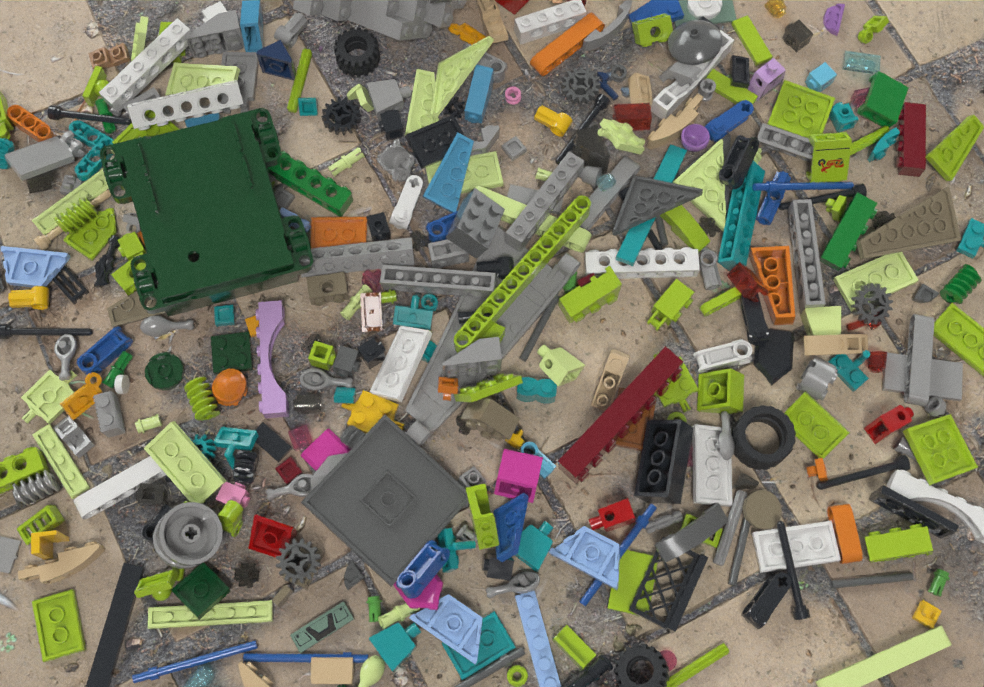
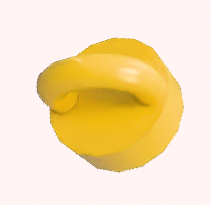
M520 429L516 434L513 433L511 439H505V441L513 448L521 449L525 443L521 438L523 430Z

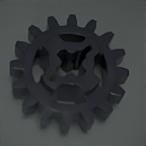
M338 97L336 102L331 99L332 104L326 103V109H322L323 115L321 117L324 127L328 128L330 133L335 131L336 135L342 132L343 136H345L346 131L351 134V129H357V123H361L359 106L355 105L353 100L348 102L347 97L343 101Z

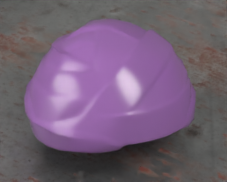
M699 124L688 125L681 133L683 147L691 152H698L706 148L710 140L708 130Z

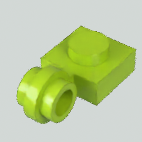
M873 16L863 25V30L858 33V40L865 44L872 41L873 33H879L889 23L888 17Z

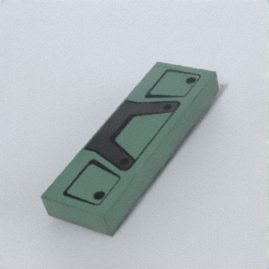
M343 601L290 636L299 652L303 653L355 619Z

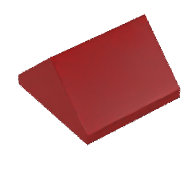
M255 514L248 549L276 558V556L282 555L279 551L280 548L286 549L285 542L290 545L292 544L297 531L292 526Z

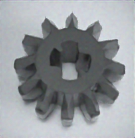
M350 425L344 430L340 440L351 450L366 434L357 427Z

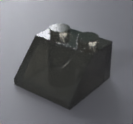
M598 125L576 131L574 147L572 148L573 154L584 160V166L602 167V174L607 173L610 154L602 136L598 135Z

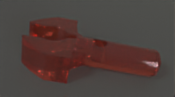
M864 320L855 321L847 324L846 328L848 331L869 326L871 330L879 327L881 322L877 324H864Z

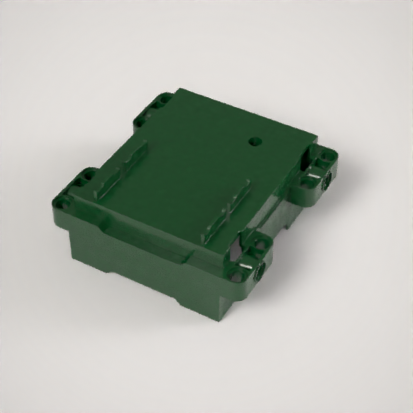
M254 109L222 117L213 122L151 137L144 136L107 145L101 149L100 158L103 172L113 199L118 204L133 202L147 253L134 257L130 264L141 305L147 313L156 314L165 311L168 317L298 282V275L312 270L313 256L301 218L295 215L281 217L267 170L268 167L276 166L282 160L278 135L267 109ZM266 117L267 120L265 122H259L258 118ZM270 152H276L278 154L275 158H271L268 156ZM109 154H115L112 160H106ZM119 190H125L123 196H116ZM297 223L299 228L292 230L289 228V225ZM192 253H198L200 258L196 262H191L188 256ZM301 259H308L310 264L302 266L299 262ZM139 263L146 264L143 270H136ZM149 300H156L154 307L148 308L146 306Z

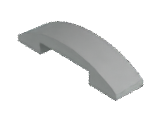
M625 0L619 6L617 18L601 33L596 29L590 33L583 41L582 50L590 51L612 40L626 24L633 0Z

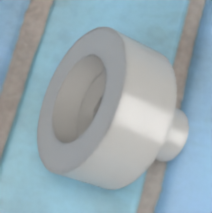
M935 396L928 400L924 408L930 416H943L946 403L941 397Z

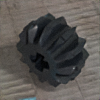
M250 450L238 451L233 467V479L235 482L240 484H252L254 482L258 456L255 452Z

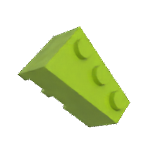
M611 266L605 268L606 273L600 277H591L590 283L582 287L578 286L559 298L558 306L569 324L574 321L577 323L583 320L588 313L594 314L601 309V306L605 304L611 305L617 301L622 283Z
M916 524L909 526L910 529L908 530L893 528L889 529V533L881 534L880 531L868 533L865 541L870 563L896 560L904 557L913 558L916 555L926 554V556L932 555L933 548L928 527Z

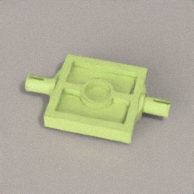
M607 119L601 121L600 126L602 128L598 130V135L609 139L616 149L640 155L645 150L643 147L645 140L637 137L629 124Z
M49 370L21 397L30 409L22 417L26 423H29L37 415L51 424L64 411L60 403L74 393L69 383L77 375L72 370L69 372L71 378L65 381L59 380V376Z

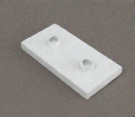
M400 326L369 393L384 399L402 402L432 333L429 330Z
M694 424L692 426L694 427L692 434L693 503L706 505L719 503L720 506L730 507L733 505L732 459L724 460L720 450L715 448L716 442H719V434L722 432V427Z
M832 521L786 527L795 568L841 561ZM778 529L753 532L752 537L760 573L787 569Z

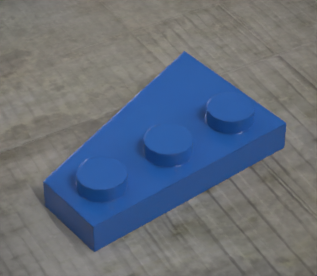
M651 0L629 14L628 19L632 27V22L664 13L671 15V21L674 22L683 19L684 13L678 0Z
M525 493L493 511L499 545L496 546V556L501 562L518 554L529 496Z

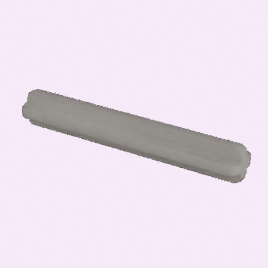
M738 490L735 494L733 505L727 518L728 521L723 529L713 559V563L718 566H723L742 512L743 503L747 497V493L742 490Z

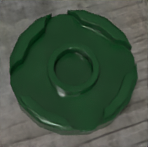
M168 352L152 356L145 367V377L148 383L161 391L177 387L185 374L184 365L180 358Z

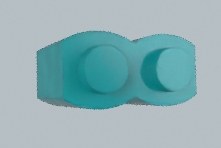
M522 377L523 383L517 385L516 399L522 402H532L535 400L543 404L555 402L557 385L551 379L537 381L534 378Z

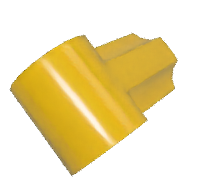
M543 105L538 108L534 116V120L549 127L551 132L559 137L564 136L573 122L569 115L565 113L558 114Z
M34 286L31 290H11L8 293L9 306L11 308L31 307L37 310L48 309L50 290L43 286Z

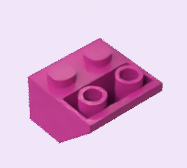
M504 449L494 494L514 499L525 493L529 496L528 502L533 503L543 457Z

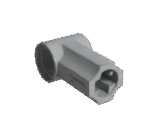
M295 13L285 26L281 25L277 28L274 38L277 41L281 40L289 48L293 47L297 42L298 35L307 26L308 20L303 14Z
M710 250L704 251L699 257V268L705 290H714L722 286L716 264L717 256ZM703 259H708L711 264H706Z

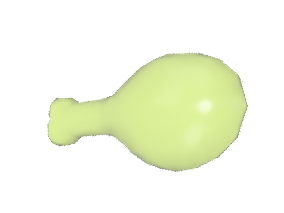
M374 655L363 663L360 670V683L358 687L372 686L381 679L385 670V662L382 657Z

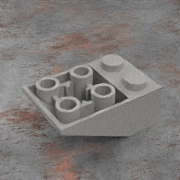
M236 10L218 13L186 36L194 58H203L208 55L222 54L223 51H237L245 48Z
M499 337L479 339L443 362V377L459 378V376L465 375L467 377H476L478 374L494 375L500 372L502 355Z

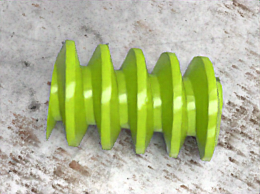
M86 198V201L78 199L79 206L73 203V210L66 208L68 215L61 212V220L56 217L53 218L65 233L74 234L73 227L79 230V222L84 225L86 224L84 218L92 220L91 213L96 216L98 215L97 210Z
M197 377L184 386V390L187 392L186 396L190 399L189 404L193 406L194 417L199 421L209 420L220 414V411H213L218 407L217 404H210L215 398L208 397L212 394V391L205 390L210 386L209 383H203L207 380L206 377Z

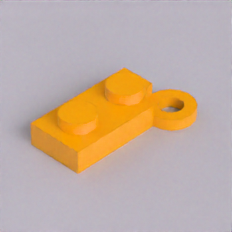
M452 23L448 27L451 33L460 34L459 38L471 45L486 38L485 35L467 23L462 25Z
M89 373L85 378L86 384L60 403L72 420H75L95 404L94 395L103 393L99 388L102 378L98 373ZM92 377H96V382L94 384L90 382V379Z

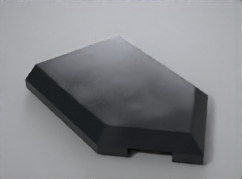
M768 329L769 342L755 346L754 366L767 378L771 386L792 370L794 333L791 331Z

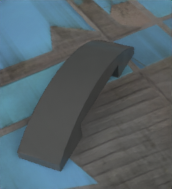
M716 503L702 512V516L675 534L668 535L654 546L663 562L666 563L705 541L717 532L728 519L720 504Z

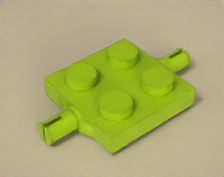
M683 362L681 377L675 383L671 382L668 386V391L662 397L658 396V399L663 408L679 403L684 413L691 410L686 399L698 392L699 389Z

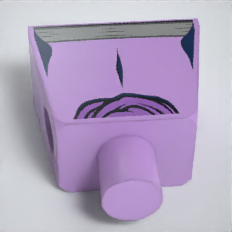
M774 58L754 73L748 90L756 94L759 101L783 82L786 72L785 68Z

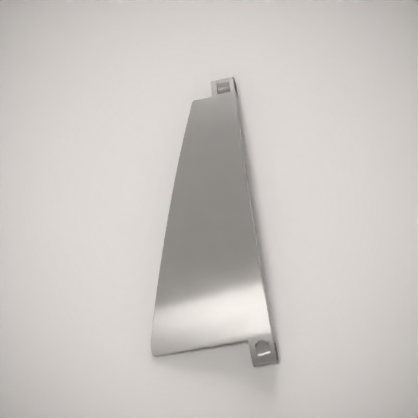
M497 227L489 248L478 257L472 271L477 272V262L494 261L504 256L513 257L515 267L529 250L524 247L519 252L506 244V232ZM565 253L553 269L546 264L497 320V324L506 328L505 335L500 343L502 360L531 328L580 267L581 263L568 253ZM532 259V261L538 262L539 259ZM521 272V273H520V275H527V274H528V273H526V272ZM497 278V280H498V282H497V287H498L499 284H500L503 280ZM513 285L508 286L509 289H515V288H516V287L513 286ZM460 297L447 327L406 407V412L416 421L405 433L420 446L464 403L456 402L454 394H451V401L443 400V393L438 392V378L443 377L442 363L457 354L454 347V336L465 324H459L458 312L475 311L487 298ZM498 299L495 302L502 303L504 300ZM460 341L458 344H459V345H465V344H467L468 342H467V341ZM483 373L478 374L476 377L459 376L458 392H460L459 389L462 387L476 386V382L486 379L488 375Z

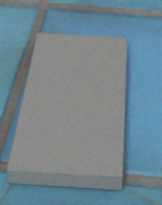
M887 352L884 354L882 391L904 394L907 355ZM932 359L929 397L938 396L946 400L961 401L963 363Z

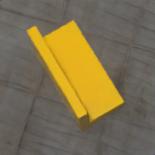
M57 530L31 533V554L44 560L53 559V543L67 542L69 537Z

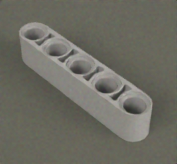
M627 156L617 164L589 197L591 201L590 214L580 225L581 228L587 231L591 229L619 196V192L625 189L632 181L633 175H637L641 168L640 165Z
M913 314L910 319L904 402L907 404L925 407L929 400L934 334L933 317Z

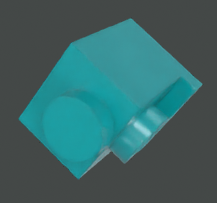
M839 102L835 104L829 114V118L837 133L854 128L859 120L857 116L855 117L849 103L843 104Z

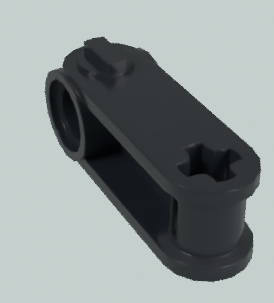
M743 135L736 137L719 173V180L722 184L727 185L732 190L742 186L758 151V138H745Z
M753 289L745 290L742 293L741 309L746 326L747 339L751 345L760 346L765 342H769L768 326L765 322L758 292Z
M786 573L771 574L765 580L753 599L742 611L741 616L749 624L760 629L767 623L771 614L791 587L789 575Z

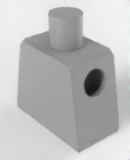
M395 79L367 83L368 93L378 121L381 120L380 114L387 110L398 109V112L403 110V99L412 96L410 87L399 88Z

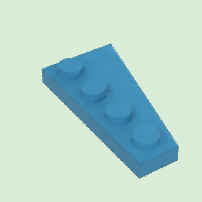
M457 132L423 198L451 213L457 211L474 143L473 140Z

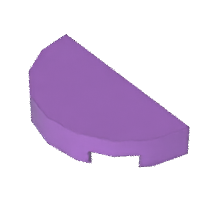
M838 3L836 6L828 8L823 17V24L826 30L835 36L839 33L845 4Z

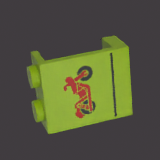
M847 132L810 135L809 142L813 146L811 171L806 172L809 181L840 182L847 180L852 139Z

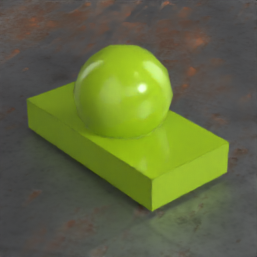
M96 66L83 92L82 96L89 106L94 107L98 96L101 97L99 92L109 83L106 80L107 76L102 67Z
M176 569L140 579L134 594L137 598L152 594V597L157 601H164L170 597L171 590L179 574Z

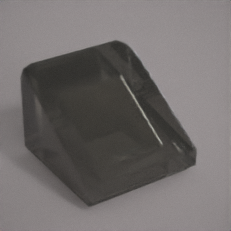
M311 334L302 345L301 350L310 355L314 341L322 343L321 336L319 334Z
M741 473L733 484L732 489H755L759 481Z

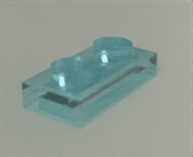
M845 51L843 70L875 74L880 71L881 56Z

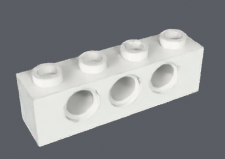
M581 0L568 1L514 19V32L520 45L568 30L584 18L587 12Z

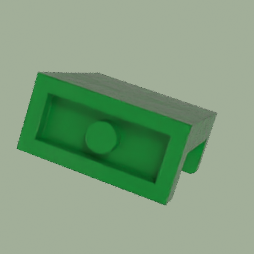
M878 71L869 78L871 86L865 103L858 108L857 114L881 127L888 126L890 128L898 121L909 87Z

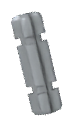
M675 511L671 515L667 514L654 521H649L645 530L647 533L655 532L656 529L660 530L673 525V523L681 522L683 516L680 511Z

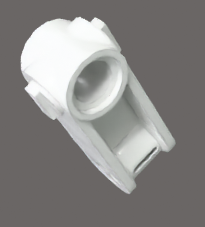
M411 175L406 180L398 203L390 218L389 223L397 229L407 230L413 215V210L423 185L422 179L417 175Z
M740 339L732 341V343L697 351L693 356L697 359L699 365L698 372L706 373L735 365L748 364L752 360V346L746 340ZM737 350H743L745 355L738 354Z

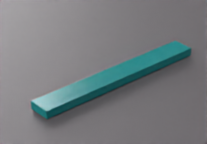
M670 144L654 179L673 183L687 154V150ZM656 217L629 229L616 255L617 261L634 266Z

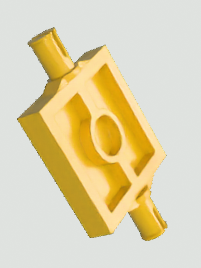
M362 391L359 400L355 404L342 403L341 407L351 411L347 427L350 425L355 426L365 434L384 415L390 418L401 430L405 427V424L395 421V414L399 404L367 391Z

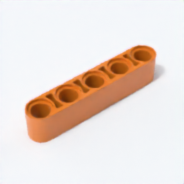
M594 13L587 14L533 56L530 65L541 76L547 75L582 48L584 39L595 29L601 32L605 24Z

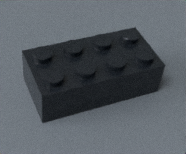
M683 420L647 421L634 493L635 497L646 503L681 504L694 427Z

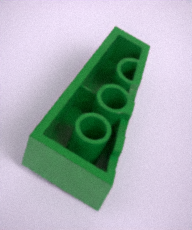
M857 192L841 218L842 221L836 227L833 237L829 240L819 258L820 262L837 271L842 267L846 268L851 259L848 257L850 252H855L857 249L856 241L860 235L863 236L869 227L866 223L869 218L873 219L878 211L875 209L878 204L877 202Z

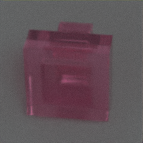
M870 87L855 90L850 98L852 105L857 104L858 108L863 105Z
M377 269L372 273L370 270H366L362 275V284L370 287L373 292H379L381 289V271Z
M307 425L288 431L295 451L310 446L313 443Z

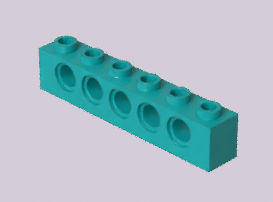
M755 161L752 162L742 186L738 189H733L717 261L729 272L746 270L761 191H754L752 186L754 183H763L765 170Z

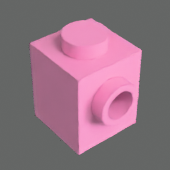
M225 482L216 500L223 505L227 501L233 500L239 503L242 508H246L250 501V494L245 490L246 486L235 482L233 485Z

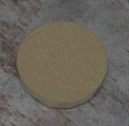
M753 491L745 498L743 503L744 518L755 529H771L781 519V504L778 498L770 491Z

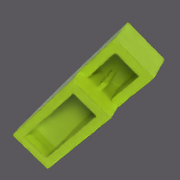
M682 205L660 215L671 226V231L690 248L698 249V253L711 242L697 221Z

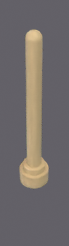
M110 190L104 191L90 202L94 208L111 196ZM57 226L47 235H39L33 240L41 250L45 251L49 248L50 241L64 231Z

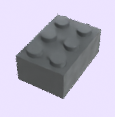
M474 188L463 199L446 238L477 259L489 248L505 209Z

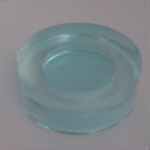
M606 174L597 181L600 191L609 190L616 184V179L612 174Z

